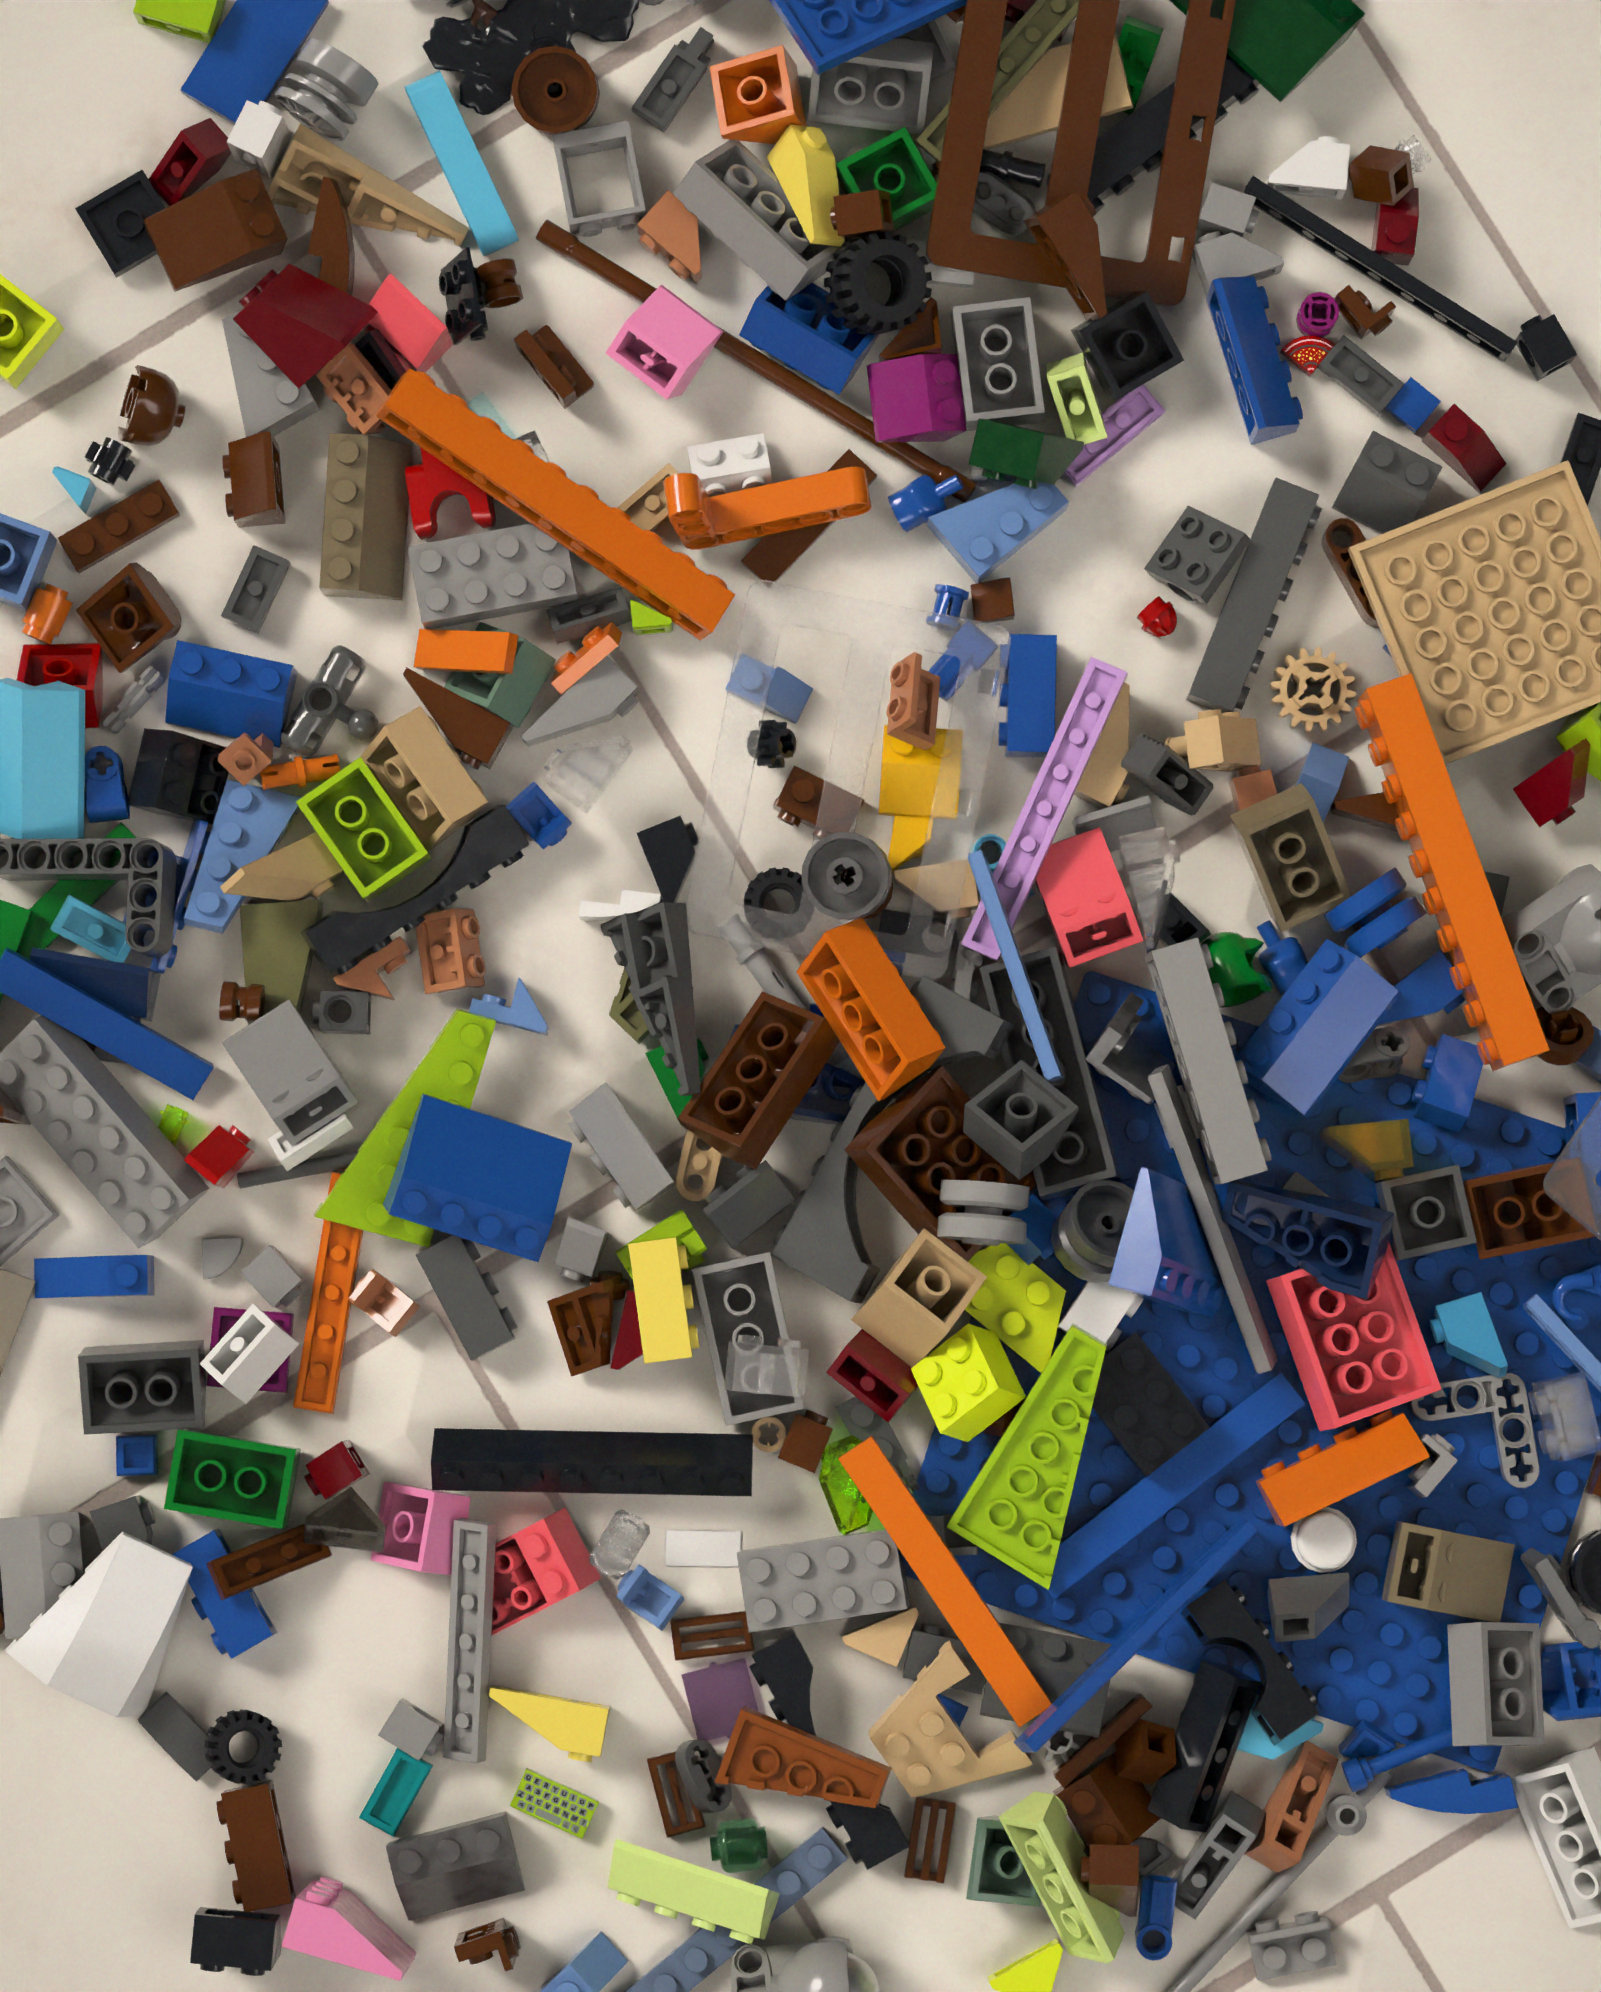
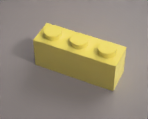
M676 1237L628 1244L644 1364L693 1357L692 1349L700 1347L697 1325H689L687 1309L694 1308L691 1284L683 1285L681 1272L682 1269H689L686 1245L678 1246Z

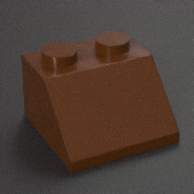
M271 431L260 432L228 443L229 455H223L222 457L225 479L231 478L232 493L225 495L227 516L234 517L238 527L285 524L280 447Z
M1116 1750L1081 1772L1065 1788L1061 1785L1053 1791L1055 1796L1064 1803L1068 1812L1067 1815L1089 1849L1090 1844L1129 1845L1161 1819L1147 1810L1152 1797L1143 1783L1117 1776Z

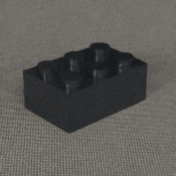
M1132 1332L1105 1353L1092 1410L1141 1474L1147 1477L1210 1427L1136 1332Z

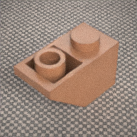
M667 190L637 224L638 234L641 236L639 242L651 254L656 256L660 252L670 261L668 267L680 279L685 281L689 277L697 284L702 279L698 217L690 213L683 203Z

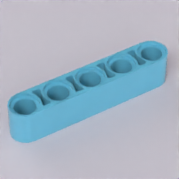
M440 70L404 86L483 257L518 242L519 238Z

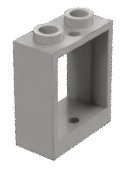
M629 120L552 134L571 234L579 233L580 237H592L602 233L603 228L617 226L618 230L636 228L640 220L646 215V208ZM623 147L635 207L577 217L566 158Z

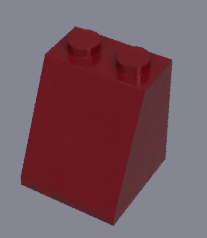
M288 264L278 274L271 269L239 301L244 308L233 320L299 389L341 352L378 312L373 306Z

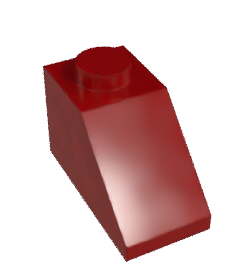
M218 1125L186 1156L184 1161L213 1185L225 1188L254 1151L247 1146L251 1139L237 1127L232 1125L227 1130L225 1127Z

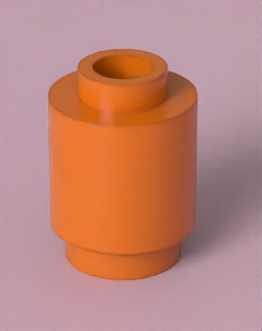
M46 584L44 590L36 587L22 620L25 624L22 633L51 645L54 636L59 637L73 604L66 600L68 592L50 584Z

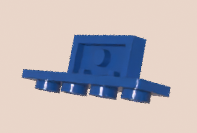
M202 820L193 821L183 857L176 855L173 942L177 929L182 930L185 926L184 916L187 907H184L188 892L192 893L199 871L195 869L199 854L204 855L210 832L206 831L208 822ZM157 850L148 857L147 864L149 868L153 867L158 861L159 853ZM156 890L150 891L146 896L145 902L147 907H150L156 901ZM126 913L124 916L123 923H126ZM172 942V947L167 954L162 957L153 958L150 969L158 974H164L166 967H172L178 947L173 945Z

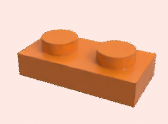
M613 622L609 623L604 629H601L599 626L594 628L582 640L584 645L575 654L568 651L553 665L555 672L551 684L562 695L619 646L622 632Z

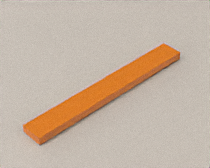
M873 1435L841 1455L838 1460L1018 1727L1020 1728L1044 1712L1053 1702Z

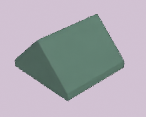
M999 1816L977 1818L966 1899L1040 1907L1041 1899L1014 1849Z

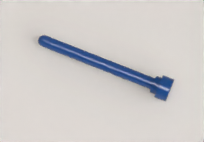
M1452 1728L1368 1761L1365 1758L1358 1760L1354 1757L1341 1762L1351 1791L1354 1793L1367 1788V1783L1373 1781V1776L1453 1745Z

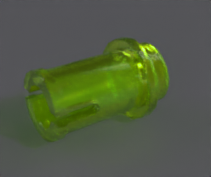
M167 1104L165 1110H160L159 1112L163 1116L158 1128L175 1147L184 1124L189 1125L190 1121L187 1120L189 1112Z

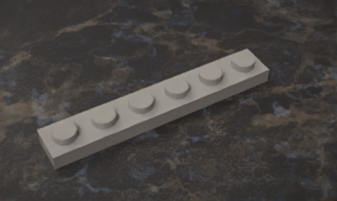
M461 1518L454 1520L443 1758L480 1763L486 1761L496 1523Z

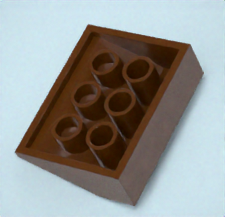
M939 1065L872 1119L844 1150L917 1234L925 1228L968 1262L982 1245L962 1243V1240L937 1237L938 1216L944 1213H964V1208L947 1206L940 1201L941 1180H971L1016 1184L1030 1187L1029 1192L1036 1186L1033 1170L1019 1180L963 1133L964 1108L971 1098L946 1069ZM1003 1211L1002 1216L1008 1217L1013 1211Z

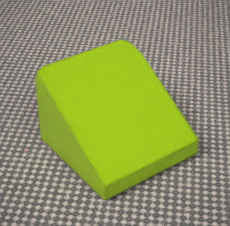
M630 600L634 634L647 635L671 633L673 631L671 618L634 600Z

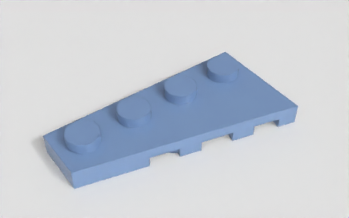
M227 779L184 916L185 925L224 933L246 896L224 894L220 886L241 867L271 854L276 844L280 843L287 832V826L294 815H297L300 811L296 801L302 797L270 789L262 790L261 787L249 784L243 786L240 782Z

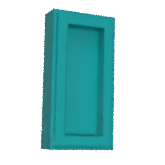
M397 1748L359 1818L394 1837L429 1775L433 1764L422 1758L418 1761Z

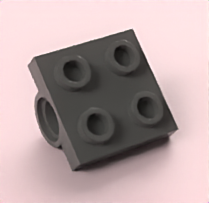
M1188 505L1144 569L1151 577L1165 583L1173 592L1191 603H1197L1199 600L1207 604L1249 545L1251 539L1246 533Z

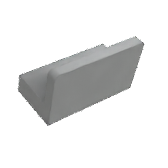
M1150 795L1077 816L1072 822L1076 835L1100 827L1110 852L1157 839L1160 836L1151 809L1153 802Z

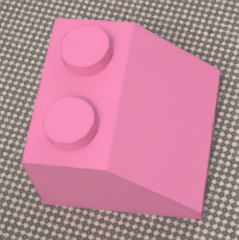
M384 1482L371 1561L420 1572L451 1575L454 1520L468 1519L471 1497L446 1491Z

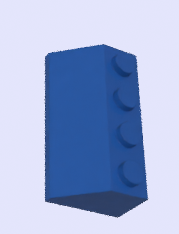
M1254 276L1214 279L1206 300L1250 444L1254 445L1295 433L1300 425L1299 420L1303 419V412L1298 397H1291L1287 383L1292 382L1289 365L1286 360L1280 361L1276 346L1280 345L1277 327L1275 323L1269 324L1265 309L1269 308L1265 288L1263 286L1257 287Z
M1326 939L1236 1056L1235 1061L1242 1060L1248 1078L1247 1084L1307 1119L1401 994L1357 955Z

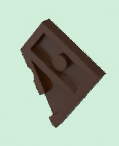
M612 1279L601 1281L547 1301L571 1377L610 1364L614 1290Z

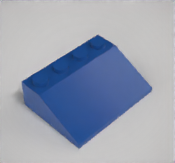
M423 1093L383 1206L389 1215L539 1262L553 1223L572 1143Z
M1141 1167L1108 1285L1173 1309L1214 1319L1215 1312L1221 1307L1224 1298L1223 1281L1188 1186L1153 1170Z

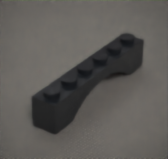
M504 804L496 805L465 825L459 845L447 866L432 883L417 895L398 905L378 911L360 913L332 911L300 933L324 971L332 973L336 970L341 975L359 964L356 957L366 950L370 949L373 954L390 944L392 939L389 935L400 928L408 932L424 922L426 919L422 914L432 907L436 906L439 911L458 899L456 892L466 885L474 889L491 878L489 870L500 863L506 868L524 856L521 850L528 846L529 843Z
M795 1631L753 1653L752 1657L755 1663L749 1667L759 1686L762 1687L767 1684L774 1698L768 1701L777 1720L783 1721L786 1719L789 1725L817 1736L810 1711V1685L813 1665ZM830 1801L831 1805L826 1807L836 1829L844 1826L851 1840L846 1842L845 1845L856 1865L863 1861L868 1870L910 1847L893 1812L886 1805L879 1803L876 1808Z

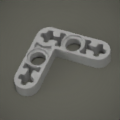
M1506 1373V1376L1500 1378L1486 1375L1441 1382V1389L1449 1387L1448 1400L1453 1412L1447 1413V1404L1434 1406L1432 1408L1433 1413L1427 1415L1426 1409L1418 1407V1401L1423 1400L1424 1396L1409 1401L1411 1412L1417 1418L1424 1421L1491 1412L1503 1479L1509 1485L1517 1488H1526L1537 1480L1539 1476V1463L1527 1391L1523 1380L1513 1373ZM1507 1379L1509 1385L1517 1387V1393L1511 1395L1512 1407L1521 1405L1522 1413L1509 1412L1501 1416L1499 1415V1408H1507L1505 1397L1498 1396L1496 1393L1497 1388L1503 1386L1502 1380ZM1465 1385L1474 1387L1478 1393L1477 1404L1469 1409L1461 1407L1457 1401V1392ZM1443 1390L1430 1394L1432 1398L1446 1397ZM1512 1418L1519 1420L1524 1426L1523 1437L1516 1442L1508 1441L1502 1432L1504 1423ZM1527 1444L1528 1453L1520 1452L1522 1464L1530 1466V1472L1524 1474L1523 1481H1519L1518 1476L1510 1474V1468L1516 1466L1515 1454L1511 1453L1506 1456L1505 1448H1520Z

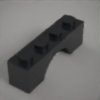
M1223 1580L1188 1604L1181 1614L1203 1646L1211 1644L1231 1645L1242 1650L1254 1662L1261 1684L1259 1698L1251 1714L1275 1746L1319 1714L1315 1707L1318 1705V1702L1312 1691L1306 1685L1300 1686L1292 1675L1294 1667L1288 1657L1281 1651L1277 1653L1268 1641L1271 1635L1263 1622L1258 1618L1253 1620L1245 1608L1247 1601L1242 1592L1235 1585L1230 1587L1227 1581Z

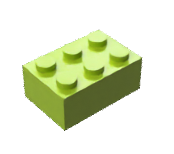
M361 757L296 801L301 811L367 903L432 859Z

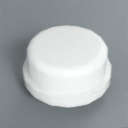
M1325 1507L1296 1521L1290 1536L1292 1551L1297 1560L1306 1568L1320 1573L1334 1572L1345 1566L1354 1555L1357 1544L1356 1530L1350 1519L1339 1510Z

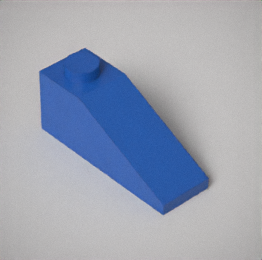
M1440 950L1394 985L1401 995L1377 1027L1434 1015L1442 1009L1446 1014H1449L1466 1000L1462 995L1463 990H1456L1449 968L1453 966Z
M116 1255L34 1259L35 1298L154 1296V1256Z

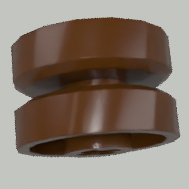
M559 46L539 48L526 56L515 71L511 88L514 106L523 120L539 132L549 135L579 130L587 125L597 111L600 98L598 78L586 59L572 49ZM556 83L562 86L563 92L560 97L552 98L548 93V87L551 84L556 86Z

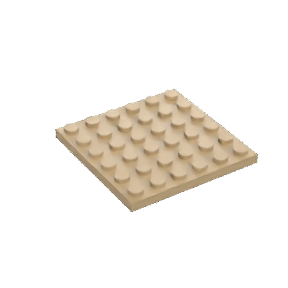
M1568 460L1347 549L1399 676L1412 673L1445 765L1601 702V538Z

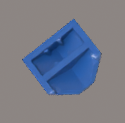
M1579 1642L1545 1645L1541 1652L1543 1711L1556 1721L1601 1717L1600 1644H1598V1647H1594V1649L1585 1648Z

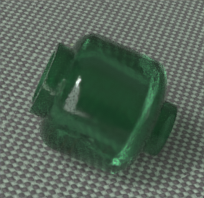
M753 1818L723 1821L718 1825L717 1836L710 1837L712 1861L720 1860L721 1867L726 1873L755 1871L761 1868L763 1859H769L765 1826L759 1827L757 1821Z

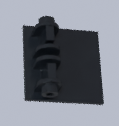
M466 247L443 267L439 275V289L446 298L448 309L445 315V324L449 333H452L454 345H458L469 335L471 341L485 339V332L488 330L485 310H480L484 308V302L478 299L482 297V291L479 290L481 288L477 268L473 266L470 247Z

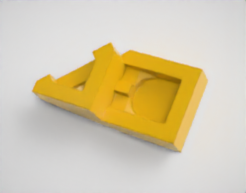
M894 815L888 856L892 875L894 870H898L900 866L912 858L918 859L925 854V848L931 841L933 817Z

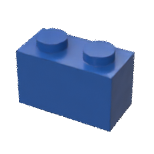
M1442 1034L1435 1047L1428 1045L1424 1054L1421 1067L1427 1069L1424 1080H1418L1413 1092L1412 1102L1418 1103L1414 1118L1459 1133L1469 1117L1483 1062L1479 1056L1477 1045Z

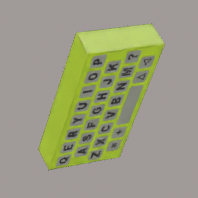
M526 1768L510 1806L583 1839L599 1801Z

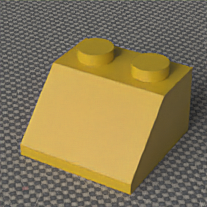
M884 725L878 815H903L957 820L963 730L936 728L935 745L925 751L888 735V725Z

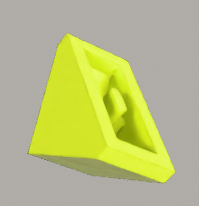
M1056 1938L988 1976L987 1978L992 1989L1000 1992H1051L1063 1952L1059 1940Z

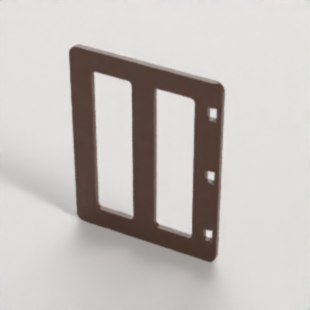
M967 0L926 244V256L932 264L939 267L1065 288L1038 243L1031 244L979 235L971 230L970 225L1008 0ZM1079 0L1045 206L1067 193L1077 191L1079 196L1083 194L1087 196L1120 0ZM1189 0L1146 256L1142 262L1101 256L1104 290L1107 296L1125 299L1137 291H1148L1154 304L1165 306L1177 305L1185 297L1236 0H1225L1222 20L1210 17L1212 0ZM1192 116L1205 117L1201 142L1189 139ZM1172 237L1184 238L1180 262L1168 260Z

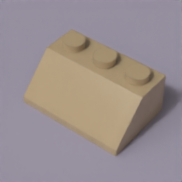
M421 706L384 726L360 756L427 852L434 849L475 818L488 803L481 786L475 780H472L462 766L458 753L448 746L439 733L436 722L430 716H427Z

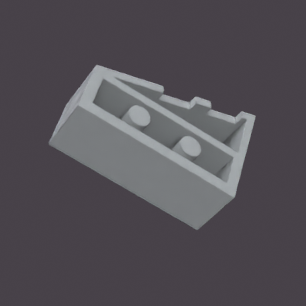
M240 309L222 319L245 435L248 437L260 432L271 431L272 435L275 436L319 411V408L305 383L298 389L233 320L242 310Z

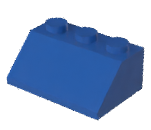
M811 283L786 301L767 286L756 298L739 336L748 340L755 348L764 350L780 359L787 367L798 370L812 378L821 387L840 394L854 377L879 334L871 335L869 333L863 335L856 333V327L848 329L843 326L842 323L845 318H835L831 312L836 308L834 303L827 304L825 295L830 293L814 283Z
M177 640L168 678L165 723L232 738H238L243 733H247L255 740L264 733L274 743V747L281 748V734L285 730L298 672L290 664Z

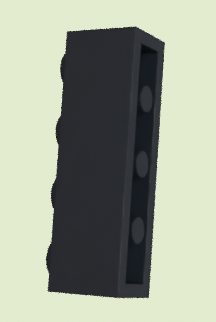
M1201 1661L1175 1732L1176 1765L1158 1779L1147 1809L1149 1812L1180 1829L1207 1832L1261 1682L1228 1665Z

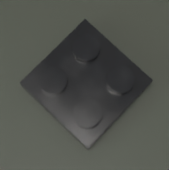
M143 170L75 208L116 278L157 255V251L144 224V219L165 209V206Z

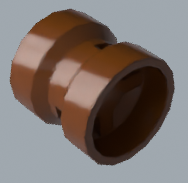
M497 259L484 263L477 268L479 280L485 284L486 291L483 296L487 308L506 307L516 304L523 299L521 286L515 282L514 278L517 274L514 259Z
M223 982L219 1003L220 1020L234 1021L236 1018H243L248 1023H252L263 1016L265 985L251 984L248 987H240L236 982Z

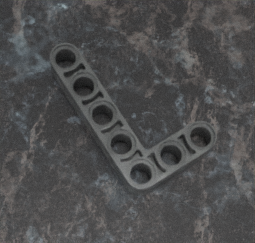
M149 838L0 839V856L5 852H8L9 856L6 865L0 868V878L4 880H128L125 935L129 947L152 958L164 956L172 947L177 861L176 855L168 846ZM157 850L159 853L158 861L153 867L149 868L147 864L148 857ZM45 851L46 859L44 864L36 868L35 861L37 856ZM82 851L83 861L78 867L74 868L73 858L78 852ZM120 851V862L117 866L111 868V856L115 852ZM156 890V901L153 905L147 907L145 902L146 896L150 891ZM150 929H154V941L145 947L144 935Z

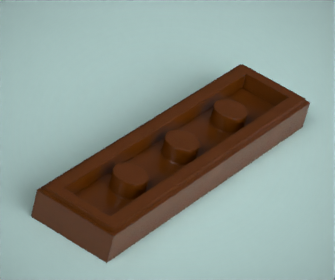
M850 449L828 470L861 467L865 469L868 487L877 478V474ZM835 521L765 535L741 560V563L770 589Z

